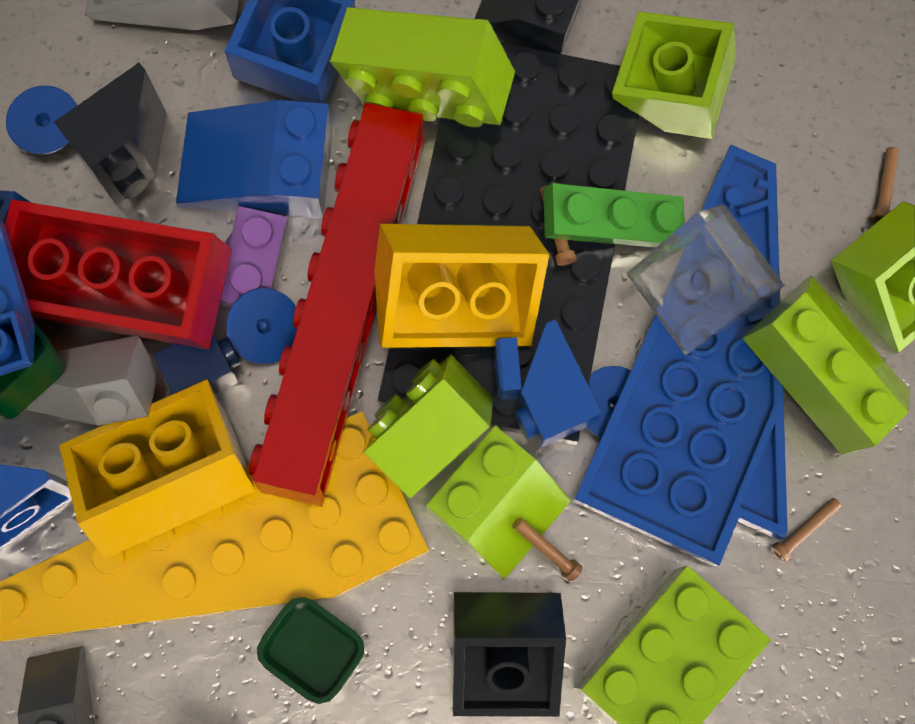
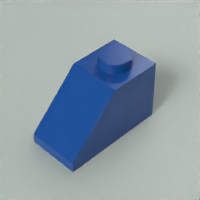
M556 319L545 325L518 400L520 409L514 411L518 425L525 438L528 440L534 437L539 448H543L595 424L602 415Z

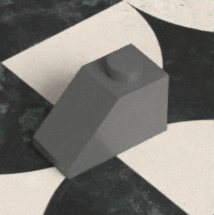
M83 646L27 658L17 714L19 724H95Z

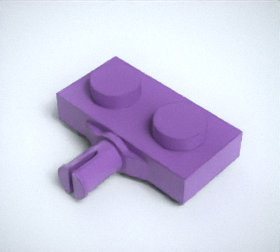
M238 206L232 233L225 241V244L232 249L220 306L231 308L233 303L248 291L258 288H273L287 227V216Z

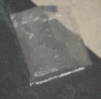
M724 204L697 212L626 273L685 355L691 353L748 315L785 286Z

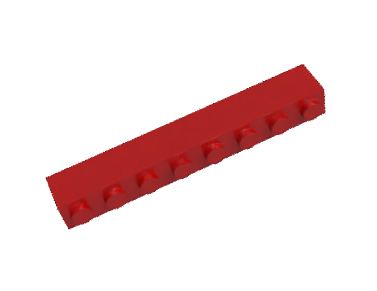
M365 103L360 121L353 120L348 134V148L351 151L347 164L340 163L336 172L334 188L338 195L334 208H326L322 219L321 235L325 238L321 252H314L308 266L307 279L311 282L306 299H299L295 308L293 326L297 328L292 346H285L280 358L279 375L283 376L278 395H270L265 408L264 424L268 425L263 445H255L249 462V474L254 475L252 482L261 493L315 506H323L377 313L374 270L380 224H402L425 141L423 114Z

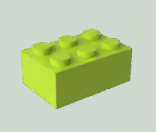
M351 7L346 9L330 60L331 64L345 80V84L361 100L363 106L365 103L420 113L423 114L424 121H435L437 117L454 119L458 123L469 127H480L482 123L501 124L515 75V70L488 20Z
M687 565L675 569L574 688L613 724H702L771 642V639Z

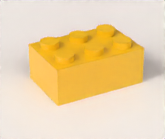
M208 379L152 403L148 417L105 424L59 445L77 524L105 559L256 491L230 419Z

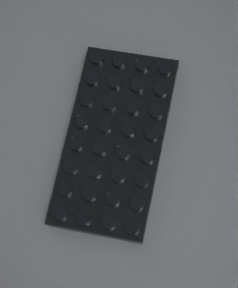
M500 42L515 70L501 124L482 123L480 127H469L458 123L454 119L440 118L417 224L530 226L548 251L549 259L532 346H518L521 387L523 388L545 325L555 319L589 386L615 244L567 240L570 250L575 251L577 260L568 265H557L555 255L558 252L554 239L545 238L544 203L540 188L556 183L625 191L639 115L613 99L612 92L620 70L619 65ZM495 346L389 348L377 400L378 405H383L394 394L403 399L407 391L414 384L411 381L413 377L429 361L435 359L440 364L451 354L494 398L490 428L496 425L501 430L523 434L514 414L515 410L520 409L518 405L519 398L517 400L500 401V398H497L494 365ZM580 431L558 440V442L577 445Z

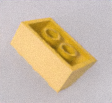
M380 224L374 273L379 343L381 348L494 347L495 343L498 342V338L517 337L518 346H532L549 259L548 251L530 226Z

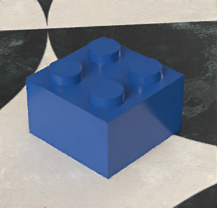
M247 0L224 51L233 78L296 101L326 103L338 75V71L331 64L330 60L347 7L356 8L355 0Z

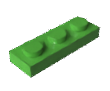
M556 183L543 188L545 238L676 249L686 245L684 197Z

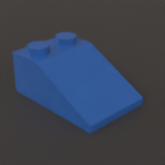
M273 100L189 112L177 190V207L237 212L238 206L283 216L323 219L333 134L329 104Z

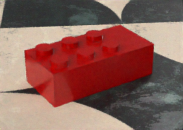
M11 199L5 228L32 318L130 336L138 335L141 338L201 349H210L232 249L215 234Z

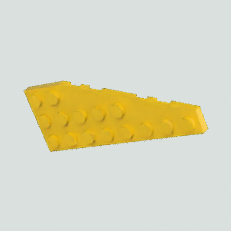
M361 411L348 417L346 420L322 507L261 493L253 483L256 491L105 559L89 539L0 581V642L285 605L291 599L299 597L311 600L336 598L428 553L429 548L400 488L364 453L371 434L367 431L370 425L364 412Z

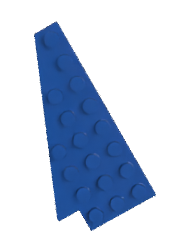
M729 146L573 499V502L714 567L720 566L737 522H741L778 540L784 539L788 532L783 386L742 339L780 303L777 176L775 163L736 146Z

